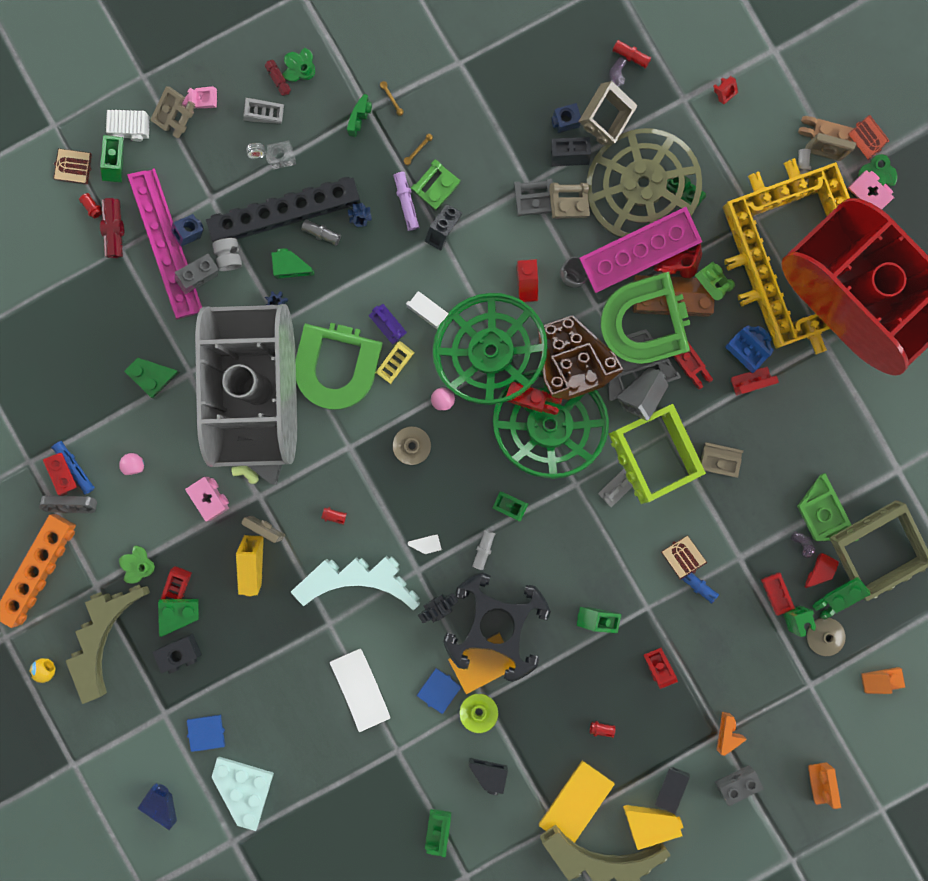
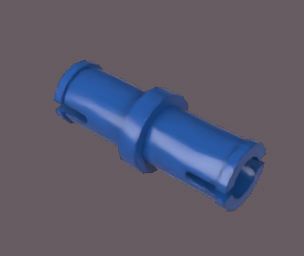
M689 570L685 572L686 576L681 577V580L692 587L696 594L699 593L711 604L715 601L714 598L717 599L719 596L718 593L706 585L704 580H700Z

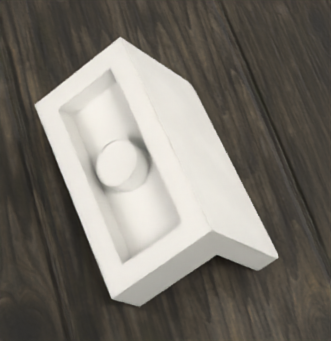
M419 291L411 301L406 303L410 310L436 329H438L440 323L449 314Z

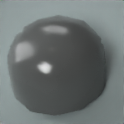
M570 257L561 266L560 278L565 285L571 288H579L587 281V274L578 257Z

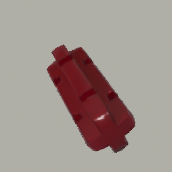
M268 60L265 68L270 72L269 75L276 87H279L280 94L282 96L288 95L291 91L289 85L285 84L286 80L279 68H276L278 66L275 61Z

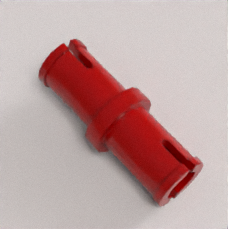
M617 40L612 50L627 58V61H633L645 69L652 58L638 51L636 47L632 48L620 40Z

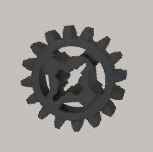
M454 593L445 597L441 594L423 605L425 610L418 614V617L422 623L430 620L433 623L439 621L453 611L451 607L458 602V599Z

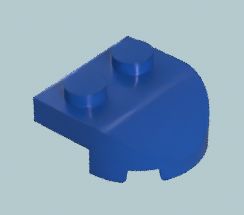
M748 325L744 327L725 346L751 373L755 372L773 352L770 343L772 338L760 326L750 327Z

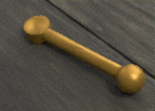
M382 81L380 83L381 89L385 90L397 110L396 114L402 116L404 113L403 109L399 108L388 90L387 82Z
M427 134L426 139L409 157L404 158L405 165H410L414 156L428 141L433 139L432 134Z

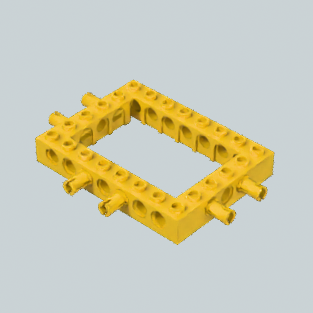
M794 158L792 161L788 160L783 163L789 176L788 180L765 187L760 172L753 173L748 176L754 192L728 201L722 207L740 253L739 255L724 259L725 265L729 264L726 266L728 271L742 265L745 266L753 290L739 294L738 301L742 300L739 302L741 306L758 301L775 348L777 349L807 338L810 339L816 355L827 351L821 334L830 328L817 314L804 317L792 323L791 313L787 310L783 299L784 294L780 292L776 281L777 276L773 273L769 262L770 257L766 255L762 244L764 241L762 238L760 239L756 228V220H753L752 216L818 193L825 214L828 216L840 203L849 199L850 196L837 162L801 174Z

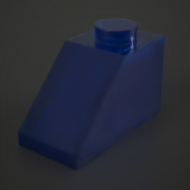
M156 783L149 790L137 809L170 830L177 822L173 796L167 787Z

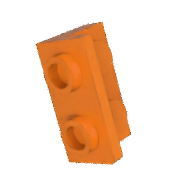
M827 762L809 765L808 770L814 803L816 805L827 803L833 809L841 808L835 768Z

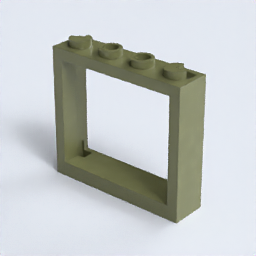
M897 500L830 537L851 581L859 577L845 546L896 517L899 518L917 557L866 585L870 591V595L864 598L866 601L872 598L876 599L881 593L894 589L897 584L910 580L913 575L926 571L925 569L928 567V549L907 505Z

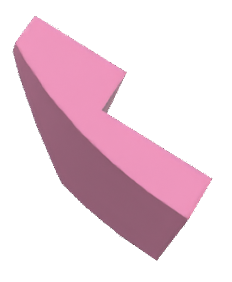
M213 86L196 88L195 90L190 88L188 90L189 94L182 103L185 107L188 101L196 104L194 108H217V89Z

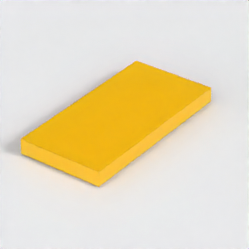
M582 760L539 822V826L547 831L554 825H557L563 834L575 843L615 785L614 782Z

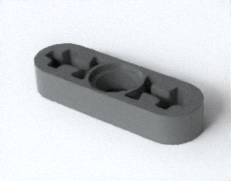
M42 496L39 508L46 512L94 513L97 500L84 496Z

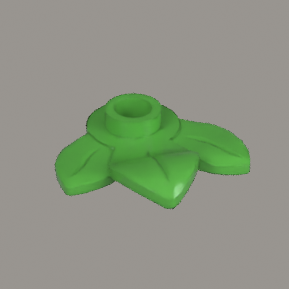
M134 546L132 554L123 555L119 558L120 567L126 571L124 576L126 583H138L142 577L150 576L155 568L154 563L147 558L146 550L140 546Z

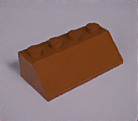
M635 275L634 282L651 276ZM671 277L675 296L683 294L684 299L679 300L678 303L685 302L688 316L709 317L714 313V299L697 278ZM665 295L633 305V313L670 315Z

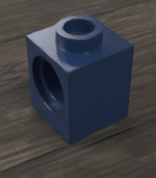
M577 103L554 110L551 121L553 127H557L558 133L580 128L581 123L578 121L581 116ZM568 116L570 121L564 122L561 117Z
M191 214L173 222L171 232L182 247L201 238L203 225L199 219H196L194 214ZM184 228H190L193 231L189 232L186 231Z

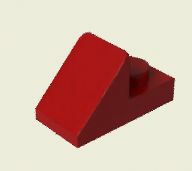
M662 648L644 654L653 680L657 682L660 689L678 682Z

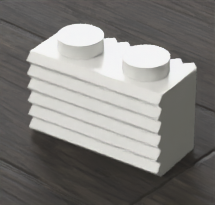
M107 110L106 133L109 136L123 137V141L124 138H131V140L137 142L149 139L150 116L145 111Z

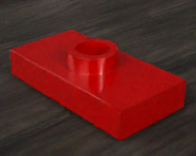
M780 572L761 579L776 616L795 609Z

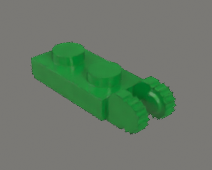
M856 577L826 594L825 597L814 603L813 608L817 611L829 604L831 607L821 612L820 615L822 619H827L833 616L835 612L838 613L869 596L870 591L859 577Z

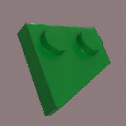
M137 358L124 371L151 398H154L179 373L177 370Z
M159 599V637L199 619V599Z

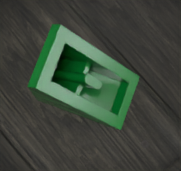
M500 491L492 508L521 521L528 503Z

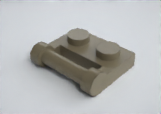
M551 183L549 191L552 219L589 217L588 183H580L579 185ZM579 192V197H559L558 193Z

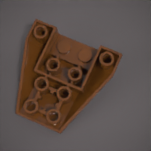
M573 315L543 325L548 344L547 358L543 367V379L552 397L566 400L604 387L623 371L615 353ZM538 329L539 344H542L541 336Z

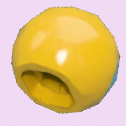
M40 658L31 665L29 673L34 681L45 683L53 678L56 668L51 660Z

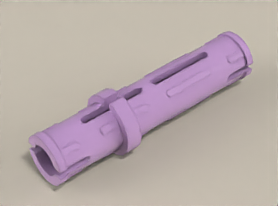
M398 172L393 177L396 182V193L401 201L408 231L416 230L420 227L411 198L412 191L408 186L405 172Z

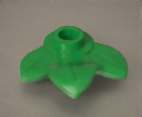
M303 48L300 54L289 52L284 56V62L288 67L282 74L285 80L296 82L300 78L310 80L314 77L315 66L312 63V52L307 48Z
M884 154L874 156L870 163L861 167L858 173L859 177L864 171L869 173L873 171L880 178L878 182L882 186L885 183L895 186L897 182L896 169L890 166V159ZM880 160H882L884 163L883 167L881 168L878 167V162ZM874 187V188H869L872 193H875V192H874V191L876 190L875 187Z

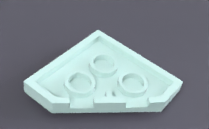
M218 757L212 774L216 787L237 826L256 831L274 773Z

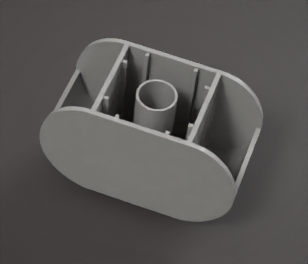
M280 304L202 307L196 322L195 347L197 431L200 451L205 463L209 467L292 464L297 444L296 359L293 324L288 306ZM238 436L252 439L245 441H237Z

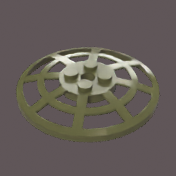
M651 128L630 130L622 133L617 140L628 137L630 146L620 151L612 160L602 157V155L613 144L604 145L594 157L587 175L589 186L588 202L596 220L613 235L622 238L630 234L620 230L626 219L637 223L650 222L651 224L668 215L676 206L681 209L687 207L690 216L694 214L702 191L701 169L692 150L675 135ZM653 133L665 136L667 139L662 146L652 143L638 144L635 134ZM674 142L687 152L693 166L682 168L677 157L669 151ZM639 149H652L658 152L653 160L642 159ZM632 152L634 162L630 163L627 167L617 163L624 155ZM665 155L673 162L676 167L675 170L665 172L660 165ZM598 163L607 167L603 179L604 190L593 194L592 177ZM614 170L622 174L620 184L609 188L611 171ZM696 174V191L690 205L681 199L685 185L684 176ZM679 177L678 190L676 195L666 190L667 179ZM646 178L649 180V185L641 187L638 184L639 180ZM622 192L627 200L623 210L614 202L611 195ZM662 197L671 202L664 210L659 213L655 212L654 203L658 202ZM606 198L610 207L619 215L614 226L601 215L595 201ZM634 205L646 206L648 216H636L629 213Z

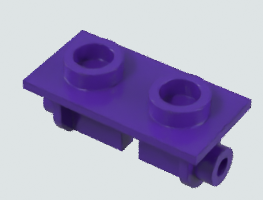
M384 304L376 306L372 310L373 312L368 315L392 345L407 333Z

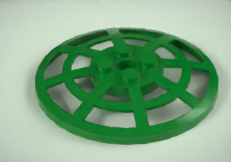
M485 293L470 297L451 309L446 318L440 323L433 343L435 368L447 388L466 401L491 405L512 400L529 389L543 370L548 349L543 323L529 305L516 297L502 293ZM495 301L512 304L524 312L517 320L506 314L496 313ZM488 302V313L478 315L468 322L459 315L463 310L473 305ZM529 317L533 319L539 329L542 344L531 345L528 333L522 326ZM496 319L506 321L512 324L507 332L497 329ZM454 320L461 328L455 336L452 348H441L443 335L449 324ZM488 320L487 329L477 333L472 328L478 322ZM518 330L524 339L525 346L514 347L511 338ZM467 333L472 338L468 349H459L460 341L463 335ZM489 347L496 348V352L493 355L486 354ZM542 352L539 366L529 381L522 373L529 363L531 353ZM525 354L523 363L516 370L510 364L514 355ZM440 355L452 356L454 367L460 375L453 382L447 379L443 371ZM458 356H469L473 365L464 372L459 364ZM479 370L487 374V384L477 382L470 377ZM506 370L511 375L507 380L495 383V373ZM515 380L523 385L519 391L509 396L494 399V389L505 387ZM466 381L474 387L486 389V398L477 399L470 397L457 388Z
M537 369L525 372L522 375L530 380ZM543 370L540 373L539 377H543ZM544 383V388H539V389H538V390H541V391H544V392H548V394H550V392H549L547 386L545 385V383ZM510 384L504 388L498 399L506 397ZM597 390L588 392L599 409L601 419L589 420L587 410L580 402L585 394L569 399L564 407L545 401L544 405H552L559 409L557 415L515 405L510 422L499 421V414L503 403L496 404L493 413V430L497 444L505 457L513 465L530 475L555 479L577 474L596 460L607 440L609 417L602 397ZM574 406L580 411L583 421L573 422L569 412ZM521 407L529 413L527 423L516 422V417ZM551 421L555 424V428L547 429L545 423ZM602 427L600 442L595 452L591 455L583 449L589 438L590 428ZM499 429L510 430L513 441L520 449L515 455L511 456L505 448ZM584 429L583 437L577 445L570 439L572 431ZM516 430H527L531 440L525 446L519 440ZM563 444L572 450V452L557 458L555 456V448ZM536 445L547 448L548 458L538 456L530 451ZM576 455L586 460V462L573 470L557 473L556 463L567 461ZM524 456H528L535 461L548 463L549 473L531 470L520 464L519 461Z

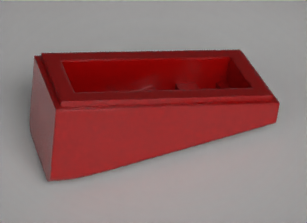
M174 566L169 572L161 599H166V597L182 599L192 572ZM172 582L181 585V587L172 584ZM169 590L178 592V595L170 592Z

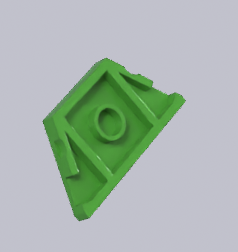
M821 474L797 505V508L814 541H831V536L851 526V523L826 474Z

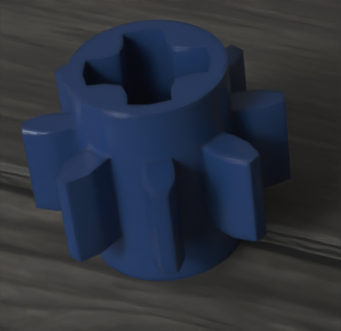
M363 203L353 204L352 210H348L349 222L354 223L356 227L367 226V220H372L370 207H366Z
M271 291V296L265 297L268 301L266 305L275 304L276 299L280 301L278 305L285 304L289 300L288 298L282 299L283 293L281 291L278 295Z

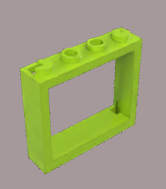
M674 404L653 412L648 421L640 418L608 434L612 441L610 444L618 454V461L626 471V478L632 484L635 490L634 494L638 497L641 504L651 502L706 474ZM661 416L689 475L651 493L623 433Z

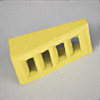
M401 341L397 342L375 373L391 384L415 352ZM398 349L407 354V356L404 357L402 354H400L398 352ZM394 355L402 360L401 364L393 358ZM390 361L392 364L398 367L397 370L391 367L388 364V362ZM387 368L393 375L390 376L383 369Z

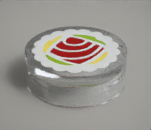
M252 143L245 148L248 158L258 159L265 156V147L260 143Z

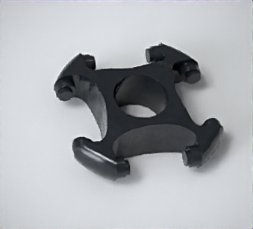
M482 572L462 582L457 587L455 593L456 597L460 599H465V597H469V593H472L476 600L475 620L468 637L462 644L457 645L458 639L455 638L456 635L446 633L443 643L454 664L464 670L468 669L470 659H467L468 656L462 655L467 649L492 650L506 656L514 662L515 668L509 667V670L506 669L504 679L514 682L533 672L539 665V656L530 654L529 657L526 656V660L523 662L519 655L520 632L528 613L535 609L539 619L548 621L551 611L543 594L533 585L525 586L524 594L526 598L531 599L528 604L502 603L488 597L480 591L479 586L485 587V585H489L491 576ZM493 610H500L510 616L514 629L511 638L507 642L493 644L483 637L480 630V622L485 614Z

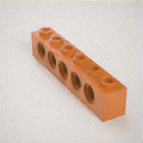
M58 514L48 516L0 601L1 623L14 628L26 621V613L36 603V596L45 587L47 576L54 571L56 567L55 562L65 552L66 548L64 546L75 534L74 529L76 525ZM54 533L58 536L57 542L53 541L52 536ZM44 550L48 552L47 559L43 557ZM34 567H36L39 571L38 576H36L33 572ZM25 584L29 587L28 593L24 590ZM15 601L19 603V609L15 608Z

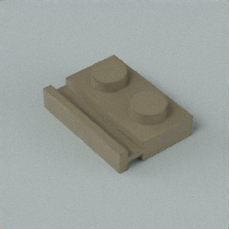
M704 443L700 462L707 472L738 478L743 450Z

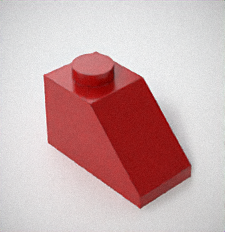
M537 259L519 260L516 265L519 299L523 302H537Z

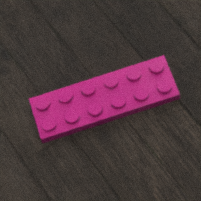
M684 207L579 259L594 292L597 293L702 243V240L687 207Z

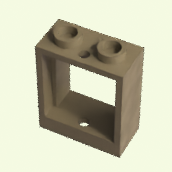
M609 81L599 86L578 122L584 126L583 128L587 132L592 133L600 144H615L638 105L614 82ZM604 98L620 111L608 132L592 119Z

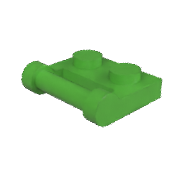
M434 159L431 163L432 166L416 184L411 186V190L437 211L460 184V180L443 167L439 161ZM437 171L441 173L426 193L421 190Z
M711 262L695 275L715 300L722 299L727 291H731L735 287V282L732 279H727L723 274L722 268L714 262ZM717 282L720 284V288L715 286Z

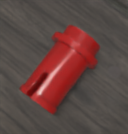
M89 193L83 194L79 198L80 203L88 211L89 217L95 219L102 215V207L95 203Z
M331 507L324 508L321 519H324L325 522L328 520L344 525L347 513L331 510Z
M595 721V723L591 722L590 734H593L594 737L600 735L614 738L615 725L600 724L598 721Z

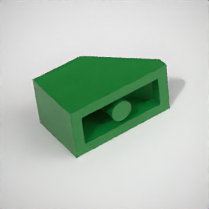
M103 135L100 164L102 181L122 183L123 137Z
M283 248L277 249V252H272L273 275L277 279L315 275L313 269L292 251Z
M580 607L576 626L595 632L618 633L621 614L595 608Z

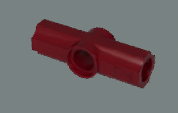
M105 198L102 200L103 220L100 222L101 235L104 237V253L106 258L123 257L122 236L125 233L124 223L121 219L120 200Z

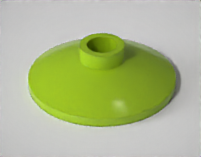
M473 694L463 701L460 707V720L469 731L484 733L489 731L497 722L498 708L494 700L489 696ZM476 709H481L483 711L482 714L477 715L475 713Z

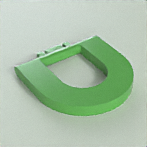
M669 272L626 284L617 289L605 303L600 321L601 332L608 347L621 359L643 364L690 351L684 326L690 325V320H682L688 317L685 302L678 303L679 300L684 299L683 294L675 296ZM665 295L675 333L646 342H635L629 339L622 329V318L626 310L636 303Z
M305 323L296 356V382L300 391L315 405L330 410L346 409L360 402L373 385L383 342L359 337L361 333L359 329H356L354 335H352L353 328L338 324L337 330H335V323H330L329 329ZM323 338L361 347L353 378L343 388H326L317 378L316 365Z

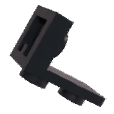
M446 204L431 224L425 242L441 251L445 246L449 233L462 216V212Z

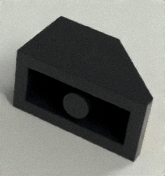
M470 758L469 767L482 788L492 795L503 794L508 773L507 765Z

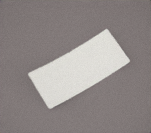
M361 649L330 662L359 732L390 719L383 697Z

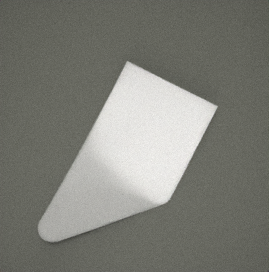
M438 534L408 542L410 547L424 554L441 550Z

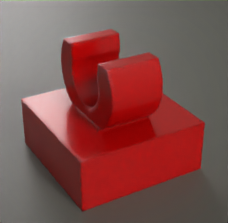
M732 76L728 79L721 78V85L719 86L713 85L714 92L718 94L719 102L722 104H726L738 93L736 79Z

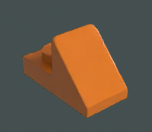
M900 667L861 674L865 693L892 694L894 689L905 688L903 672Z
M722 712L717 751L724 756L747 740L742 734L732 733L736 729V720L733 715L727 712Z

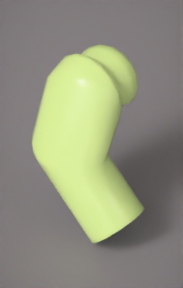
M248 466L232 467L233 476L244 475L250 484H255L259 481V475Z

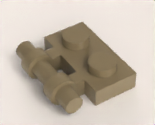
M166 87L150 121L165 131H169L172 126L175 128L172 135L180 138L187 128L186 124L189 118H192L194 114L193 109L196 104L188 101L185 107L182 105L185 97L171 87ZM178 111L182 113L179 122L175 120Z

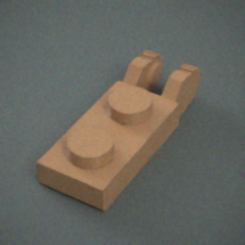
M803 116L801 122L814 126V129L800 127L798 133L811 139L818 133L852 141L849 134L855 128L816 119L815 117Z

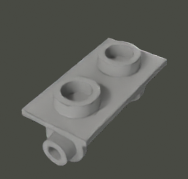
M625 469L598 493L610 507L633 487L626 478Z

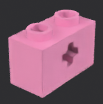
M864 171L847 187L857 199L868 201L880 209H883L894 198L891 195L893 193L892 189L886 184L882 186L878 182L880 178L873 171L870 173ZM875 187L876 190L874 192L876 195L869 196L867 188Z
M203 477L185 489L206 522L213 520L230 509L227 505L229 504L228 499L224 494L219 493L217 482L213 478L210 479V477ZM208 495H212L211 501H206Z

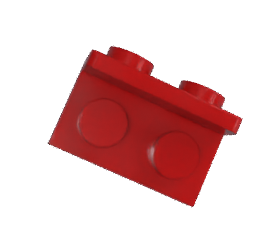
M768 367L757 369L753 373L747 372L731 377L736 396L779 383L777 376L771 377Z
M62 453L43 459L59 496H65L68 494V491L77 488Z

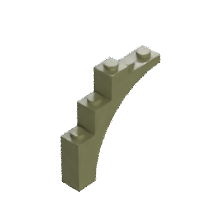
M140 585L130 588V593L125 595L120 592L110 596L109 593L102 595V592L90 596L91 600L85 602L92 621L82 624V629L75 631L82 650L72 653V658L66 660L82 704L107 693L102 672L103 649L107 636L123 611L136 600L150 593L148 586L141 588Z
M554 825L540 835L542 844L568 881L578 878L584 870L592 881H611L613 878L616 881H641L640 877L649 874L658 864H663L671 856L663 842L635 854L616 856L595 853L575 844L563 834L557 825Z

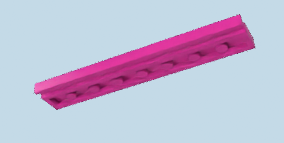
M153 168L149 171L145 170L127 174L175 318L177 320L195 315L202 308L196 289L184 294L174 279L175 272L188 264L182 247L171 232L173 220L156 170Z

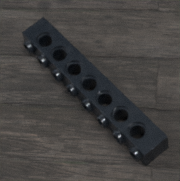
M343 177L335 183L325 182L320 185L321 187L314 189L313 187H308L300 193L295 194L291 192L279 199L269 198L265 203H252L247 208L231 209L229 213L223 215L221 213L214 214L211 218L206 219L212 242L225 238H235L238 240L306 219L353 207V204H361L355 180L353 177ZM343 191V195L340 198L334 197L335 192ZM324 196L325 200L322 203H317V197ZM306 201L307 204L304 208H298L299 202ZM287 206L288 211L286 213H279L281 207ZM266 211L270 212V215H269L268 218H266V219H262V218H261V216H262V214H263L264 212H266ZM246 217H251L250 223L243 224V220ZM228 222H233V226L230 229H225V225Z

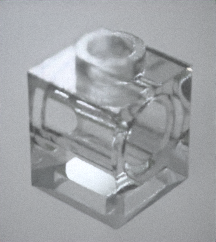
M289 140L267 145L266 159L268 164H271L274 169L296 165L293 147ZM283 152L284 156L280 159H277V153Z

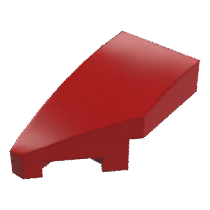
M824 553L819 554L814 569L809 573L804 587L809 588L833 579L839 561Z

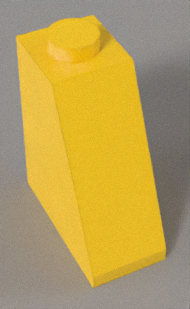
M244 535L236 552L238 595L254 596L258 595L262 585L263 536Z
M631 805L623 806L637 850L682 836L681 829L683 824L680 816L676 817L675 814L662 809Z

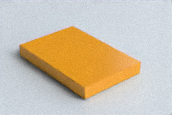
M500 633L486 639L493 644L504 643ZM486 649L465 650L462 655L468 656L467 659H470L468 669L465 670L458 668L451 658L448 659L466 694L505 674L506 669L509 670V667L515 668L514 662L511 659Z

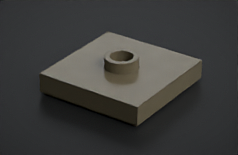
M818 133L806 144L805 149H810L811 154L841 161L855 149L856 143Z
M254 516L244 517L242 521L243 526L273 543L282 541L285 536L284 533L273 528V525L269 522L261 521Z

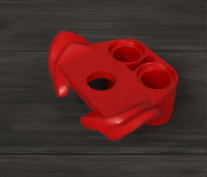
M701 243L654 265V271L669 272L670 274H675L676 271H679L680 275L684 278L693 277L697 273L702 258Z

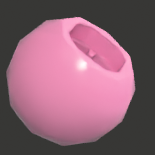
M444 387L436 389L431 395L433 407L437 410L450 409L455 403L454 393Z
M128 453L121 458L119 468L124 475L138 474L144 469V461L138 454Z

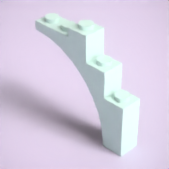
M386 556L371 571L367 569L369 565L362 558L359 560L356 557L341 572L338 571L339 566L333 560L329 561L326 559L291 591L303 606L329 590L344 586H366L386 591L401 599L412 610L416 609L420 604L418 595L413 590L409 592L405 587L407 585L400 576H395L400 569L398 568V562L392 556L390 558Z

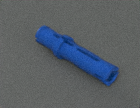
M63 441L54 444L51 448L56 454H63L73 479L84 495L93 491L95 487L76 462L74 454L68 451Z

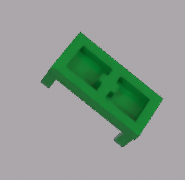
M798 606L791 611L783 613L789 632L799 637L806 636V630L804 629L806 623H810V628L815 631L816 624L813 618V610Z
M430 809L425 843L426 853L446 857L451 812Z

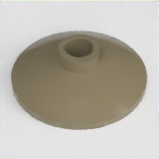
M406 427L400 430L393 440V452L397 459L404 464L416 465L423 462L431 450L429 436L418 427ZM411 442H414L416 444V447L413 450L409 449V444Z
M819 618L815 620V631L810 628L811 625L807 630L806 637L809 647L821 656H832L838 653L843 648L846 638L842 625L832 618ZM830 634L831 640L826 641V636Z

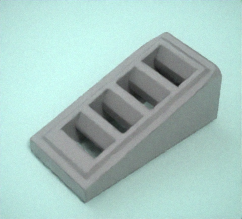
M245 98L243 120L282 124L284 104ZM250 107H254V114L250 113ZM258 108H262L261 115H258ZM266 108L270 109L269 116H265ZM274 109H277V118L273 117Z

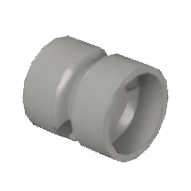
M225 238L212 243L214 254L218 256L216 258V265L219 271H231L242 267L241 256L237 254L239 251L237 239Z

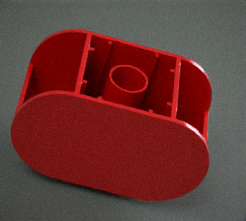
M857 198L844 200L782 259L783 273L797 295L852 352L870 366L889 375H901L928 348V255L887 213L876 205Z

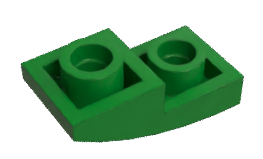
M364 94L359 99L351 113L347 127L349 136L356 137L357 131L361 130V119L367 120V114H371L372 102L369 101L367 94Z
M684 176L685 185L681 199L691 205L696 186L691 184V180ZM679 177L667 179L666 189L676 195ZM701 191V196L698 205L706 197V193L704 191Z

